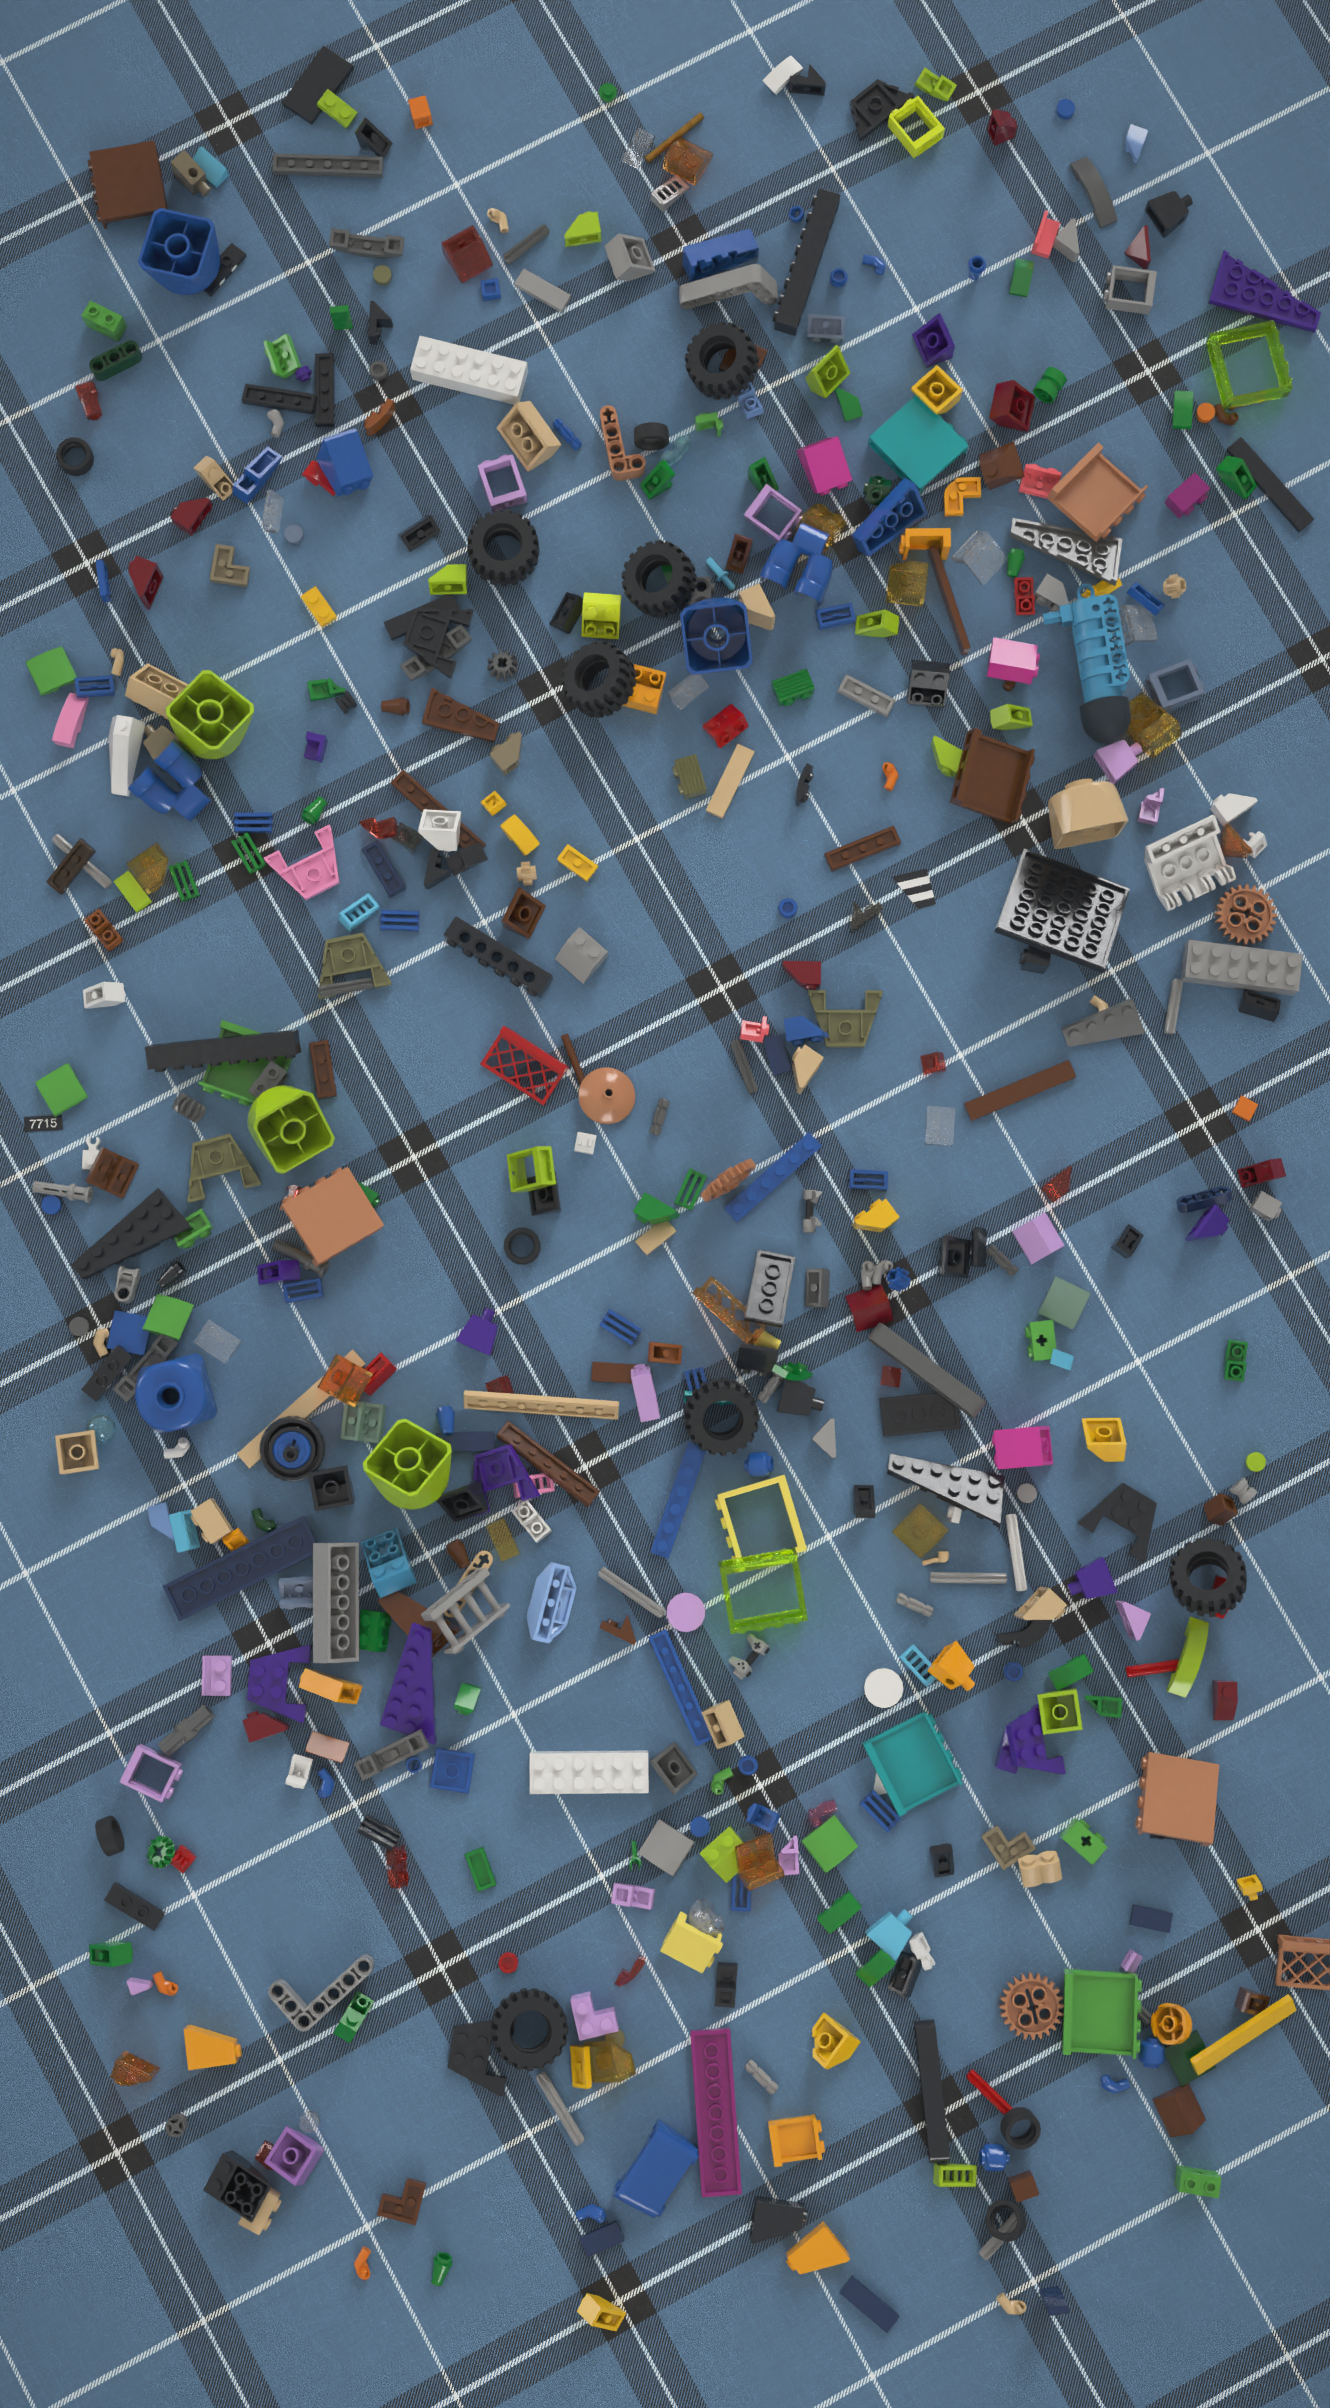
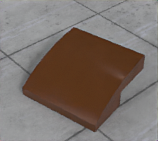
M101 1147L85 1182L123 1199L140 1164Z

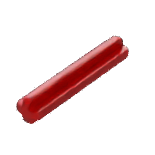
M1179 1659L1127 1666L1126 1675L1127 1677H1136L1176 1671Z
M973 2069L967 2073L966 2078L1003 2115L1013 2109Z

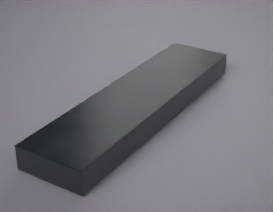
M334 353L315 354V394L318 397L315 406L316 427H335Z
M245 384L241 401L243 404L314 415L318 397L316 394Z
M450 594L415 609L459 610L453 594ZM414 609L384 622L392 641L406 635Z

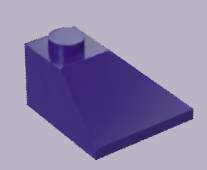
M1213 1205L1205 1210L1185 1240L1194 1241L1215 1238L1219 1234L1222 1236L1229 1228L1227 1223L1230 1220L1217 1205Z

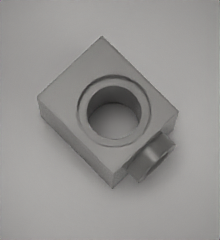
M1261 1191L1257 1193L1248 1210L1270 1221L1279 1216L1282 1210L1280 1208L1282 1202Z

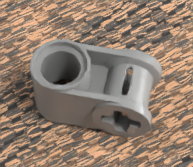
M120 1265L114 1295L121 1303L129 1304L135 1299L141 1275L139 1268L134 1270ZM128 1290V1297L121 1299V1292Z

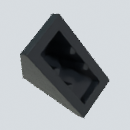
M1128 1224L1110 1248L1127 1259L1133 1255L1144 1235Z

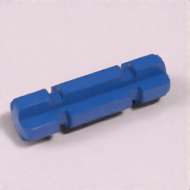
M556 419L553 422V428L559 431V434L568 444H571L574 450L577 451L581 448L582 442L580 439L575 437L576 435L564 425L561 419Z

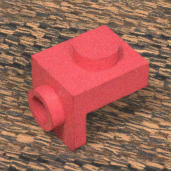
M763 1016L761 1023L742 1020L740 1039L763 1043L764 1035L768 1036L769 1024H766L767 1017Z

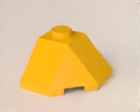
M824 2012L812 2028V2037H814L815 2043L813 2058L827 2070L849 2059L861 2043L848 2029Z

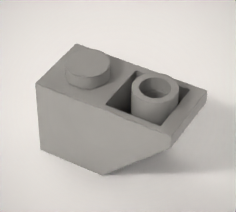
M1047 574L1035 593V600L1040 606H1047L1052 609V612H1056L1059 610V606L1068 605L1069 603L1064 584Z

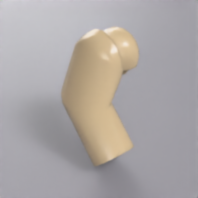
M490 208L487 211V216L490 220L499 224L501 233L509 232L505 213L498 209Z
M113 648L110 655L115 660L111 673L120 676L124 665V652L121 649Z
M1096 995L1089 1002L1098 1008L1099 1012L1109 1008L1108 1004Z
M107 1328L98 1329L93 1341V1345L100 1358L109 1354L104 1344L105 1338H108L110 1334Z
M1003 2292L996 2297L997 2302L1007 2314L1020 2315L1026 2311L1027 2307L1023 2301L1009 2300Z

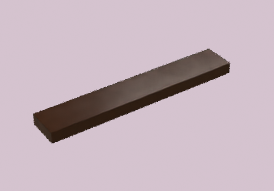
M935 544L929 547L928 556L961 655H967L971 646L938 547Z
M404 769L392 780L391 785L422 813L424 809L449 811ZM461 822L458 846L463 849L480 842L484 848L486 844Z
M1067 1060L964 1103V1107L970 1120L974 1121L1076 1078V1074L1070 1061Z
M507 1421L497 1433L496 1437L506 1445H512L517 1454L587 1508L600 1491L510 1421Z

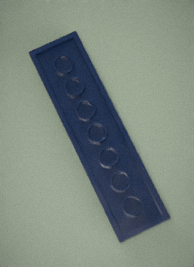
M302 1516L163 1585V1588L178 1620L181 1621L312 1556L313 1543H317V1540L306 1517Z

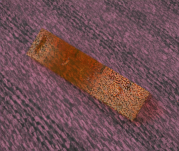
M710 1276L702 1287H696L692 1292L746 1344L753 1345L767 1328L764 1324L756 1323L760 1326V1329L753 1335L749 1331V1321H738L735 1318V1310L741 1309L745 1316L746 1307L713 1276ZM711 1283L717 1286V1295H710L706 1291ZM721 1297L731 1299V1308H724L722 1306Z

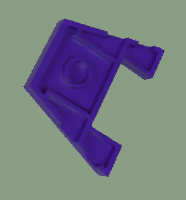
M512 1445L501 1446L475 1455L473 1480H475V1483H481L488 1507L489 1503L486 1492L514 1483L518 1484L521 1501L540 1497L537 1488ZM490 1508L488 1509V1511H486V1512H484V1513H481V1514H478V1515H475V1516H472V1517H477V1516H480V1515L489 1513V1512H490Z
M311 1645L250 1660L247 1700L305 1723L307 1704L286 1703L289 1663H310Z
M1039 1704L1034 1705L1026 1714L1020 1715L1006 1725L1012 1766L1055 1774H1066L1063 1756L1051 1758L1046 1756Z

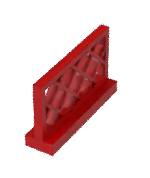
M504 1025L480 1065L542 1105L546 1104L561 1078L569 1069V1066ZM502 1038L508 1041L510 1050L499 1051L498 1044ZM522 1050L526 1060L515 1062L513 1051ZM511 1052L513 1063L502 1065L500 1054ZM498 1055L500 1066L491 1067L487 1064L490 1056ZM539 1061L542 1070L531 1073L529 1062ZM526 1062L528 1073L518 1075L516 1064ZM513 1065L515 1076L508 1078L504 1074L503 1067ZM553 1070L559 1074L555 1081L547 1083L545 1072ZM542 1073L544 1084L534 1086L532 1075ZM529 1076L531 1087L523 1088L520 1085L519 1078ZM545 1086L547 1094L543 1100L536 1096L535 1088Z

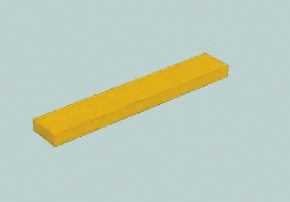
M1290 1995L1284 1996L1192 2057L1190 2061L1197 2075L1199 2076L1297 2011Z

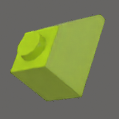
M588 211L576 218L564 234L565 247L601 242V229L597 212Z
M466 564L446 565L428 579L430 595L467 594L468 577Z
M885 609L856 616L855 634L882 638L897 635L899 616Z
M1005 704L990 710L992 729L1007 731L1033 726L1030 708Z
M934 735L931 747L937 767L945 776L955 778L962 750Z

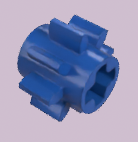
M899 1267L890 1270L886 1279L890 1282L888 1287L898 1292L906 1289L911 1280L908 1277L909 1272Z

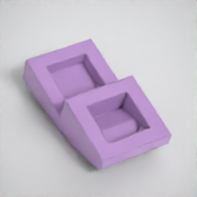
M614 1883L611 1903L651 1910L653 1909L656 1889Z

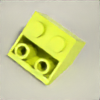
M584 592L581 637L619 639L622 595Z

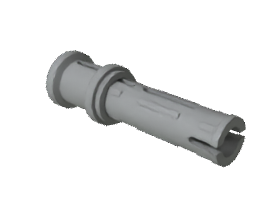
M34 1181L32 1187L33 1193L63 1196L71 1201L77 1199L90 1203L93 1196L92 1186L80 1187L76 1184L66 1186Z

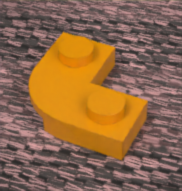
M981 477L957 478L947 486L943 497L944 517L963 516V498H981Z

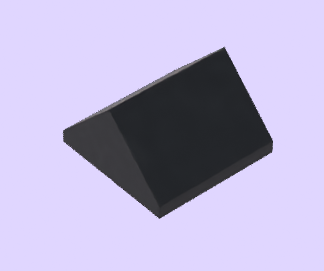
M556 1172L555 1185L529 1191L532 1216L561 1212ZM536 1176L527 1178V1184L536 1183Z
M943 1236L940 1239L938 1277L969 1278L971 1240L951 1236Z
M480 1482L444 1493L436 1500L455 1522L484 1513L489 1509Z

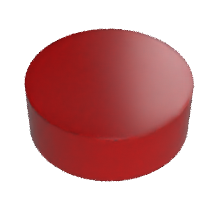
M512 1952L503 1953L498 1961L500 1970L507 1974L514 1972L518 1967L517 1956Z

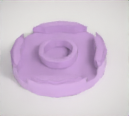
M692 1593L677 1594L670 1600L667 1606V1618L673 1628L682 1632H690L696 1630L702 1624L705 1618V1607L700 1598Z

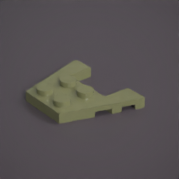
M364 933L325 941L320 986L334 984L333 977L366 970L372 971L375 989L392 985ZM318 992L319 1000L336 997V995L320 997Z
M808 990V996L818 1025L828 1033V1038H823L826 1048L865 1047L883 990H865V1010H826V990Z
M230 1133L192 1144L188 1203L206 1199L202 1184L203 1179L239 1170L244 1189L262 1185V1182Z

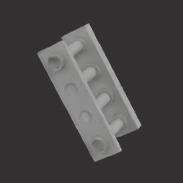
M478 1568L420 1614L424 1621H436L450 1644L443 1650L445 1654L461 1652L467 1642L495 1619L503 1617L506 1614L505 1611L511 1607L509 1603L498 1604L485 1584V1578L490 1575L487 1568ZM475 1586L479 1587L492 1608L485 1616L471 1595V1590ZM461 1598L465 1599L478 1620L471 1628L457 1607V1601ZM446 1610L452 1612L464 1631L457 1639L443 1619L442 1613Z

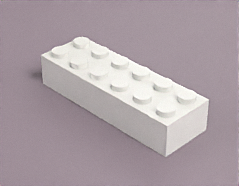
M419 336L410 372L412 380L515 405L521 400L528 375V365L525 361Z
M648 1750L530 1752V1794L649 1793Z

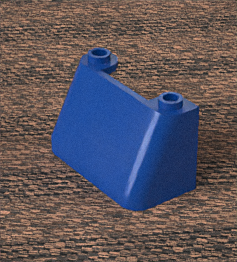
M660 2119L653 2126L652 2134L648 2136L644 2147L627 2173H624L622 2180H618L613 2191L614 2197L652 2218L662 2215L666 2208L665 2202L689 2165H694L699 2157L696 2144Z

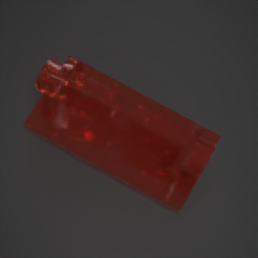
M405 1845L396 1848L394 1846L392 1851L388 1849L386 1851L387 1866H394V1869L387 1870L388 1884H390L391 1888L399 1889L408 1885L407 1853Z

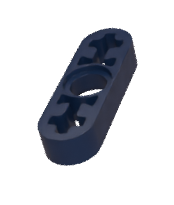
M1221 1186L1182 1196L1176 1201L1177 1209L1181 1213H1189L1213 1205L1227 1203L1232 1199L1231 1189Z

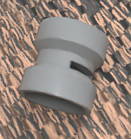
M1244 1477L1239 1479L1229 1489L1233 1495L1239 1497V1501L1243 1505L1250 1501L1257 1493L1253 1487H1249L1248 1481Z

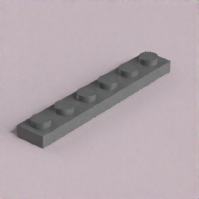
M273 153L272 171L273 174L383 178L384 160L383 157Z

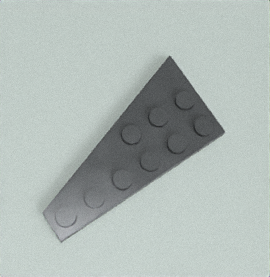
M1017 518L1012 519L1010 538L1116 586L1123 538L1107 536L1105 539L1101 537L1095 542L1084 531Z

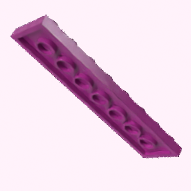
M730 2028L690 2030L702 2197L742 2195Z

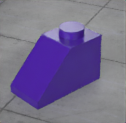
M279 1260L257 1266L259 1285L290 1282L300 1279L299 1260Z
M1004 1728L994 1766L997 1769L1017 1774L1018 1767L1012 1766L1007 1730Z

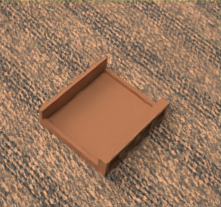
M1099 442L1051 489L1047 497L1050 502L1095 542L1101 537L1105 539L1112 531L1110 528L1113 525L1115 527L1119 525L1123 520L1122 516L1124 514L1128 515L1135 506L1133 505L1136 502L1139 504L1145 498L1146 494L1144 492L1148 488L1145 485L1140 489L1101 454L1104 447Z
M341 1167L331 1173L332 1176L327 1179L325 1176L315 1182L316 1185L311 1188L309 1186L304 1187L298 1191L299 1195L294 1198L292 1195L282 1200L283 1204L279 1208L280 1211L284 1210L314 1258L312 1262L315 1267L371 1236L384 1226L348 1167L343 1170Z
M1148 1752L1141 1759L1143 1777L1141 1776L1139 1779L1141 1796L1137 1800V1808H1140V1811L1135 1821V1828H1138V1834L1148 1833L1199 1842L1201 1846L1207 1847L1212 1845L1219 1764Z

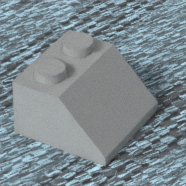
M617 234L604 246L616 279L631 281L655 272L644 238Z
M579 927L566 941L555 960L584 984L606 960L608 951Z

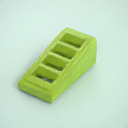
M934 2163L933 2183L936 2186L976 2187V2165ZM950 2170H952V2180H949ZM958 2170H960V2181H958ZM966 2170H969L968 2181H966Z

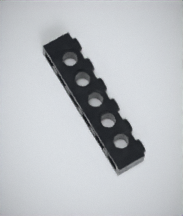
M455 916L444 933L448 945L453 948L456 946L461 948L464 955L469 958L474 956L478 959L479 964L486 968L490 966L495 969V974L502 978L504 976L511 979L510 983L516 987L521 985L526 988V992L533 997L537 995L541 998L553 980V976L457 916ZM468 935L470 940L467 943H463L460 941L462 936ZM479 945L487 947L482 953L476 951ZM495 955L503 957L500 962H494L492 959ZM515 964L519 968L516 972H510L508 970L509 966ZM532 974L535 978L532 982H526L524 980L525 976Z

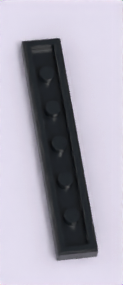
M1242 437L1227 448L1226 452L1230 456L1244 460L1258 488L1298 532L1313 522L1314 518Z

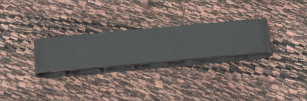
M879 1322L867 1337L876 1347L971 1418L975 1419L985 1406L986 1402L980 1396L884 1324Z

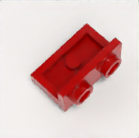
M733 704L728 705L702 725L704 731L715 740L717 747L720 749L749 726L744 714Z

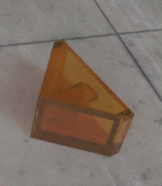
M1229 823L1223 827L1220 841L1223 856L1247 858L1253 850Z

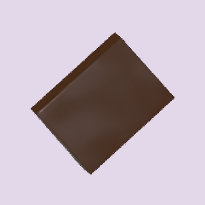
M518 887L502 919V925L504 928L529 939L546 905Z
M1189 2083L1184 2086L1180 2085L1152 2099L1170 2137L1193 2134L1206 2121Z

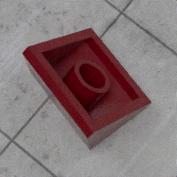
M876 1285L871 1290H861L845 1296L856 1332L875 1327L879 1322L884 1324L893 1321L889 1299L882 1285Z

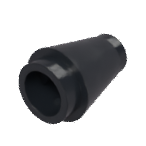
M179 1261L171 1262L157 1281L163 1288H166L183 1278L187 1271Z

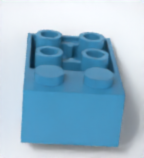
M398 1527L361 1542L372 1583L380 1598L417 1583Z

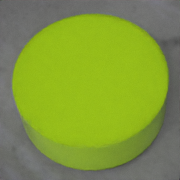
M1252 1452L1247 1455L1245 1465L1250 1471L1258 1472L1264 1469L1266 1459L1261 1453Z

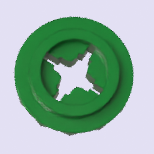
M157 1836L156 1839L151 1840V1845L146 1847L148 1849V1854L146 1855L149 1859L148 1863L154 1868H165L171 1863L175 1854L174 1843L166 1836ZM158 1848H161V1849H162V1850L160 1851V1852H161V1856L157 1855V1854H158Z

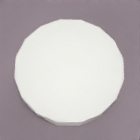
M887 1668L876 1669L865 1680V1695L868 1701L877 1707H891L902 1697V1680L893 1670Z

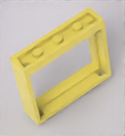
M785 1475L717 1495L718 1499H715L718 1511L722 1510L723 1518H720L723 1530L727 1529L729 1534L726 1537L729 1548L733 1547L735 1554L731 1556L734 1567L738 1566L739 1570L807 1550ZM778 1483L797 1547L743 1562L725 1498Z

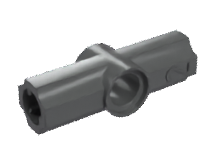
M203 1704L190 1717H186L173 1728L174 1730L158 1743L160 1749L168 1757L171 1756L184 1743L187 1744L199 1733V1730L213 1720L215 1717L213 1712Z

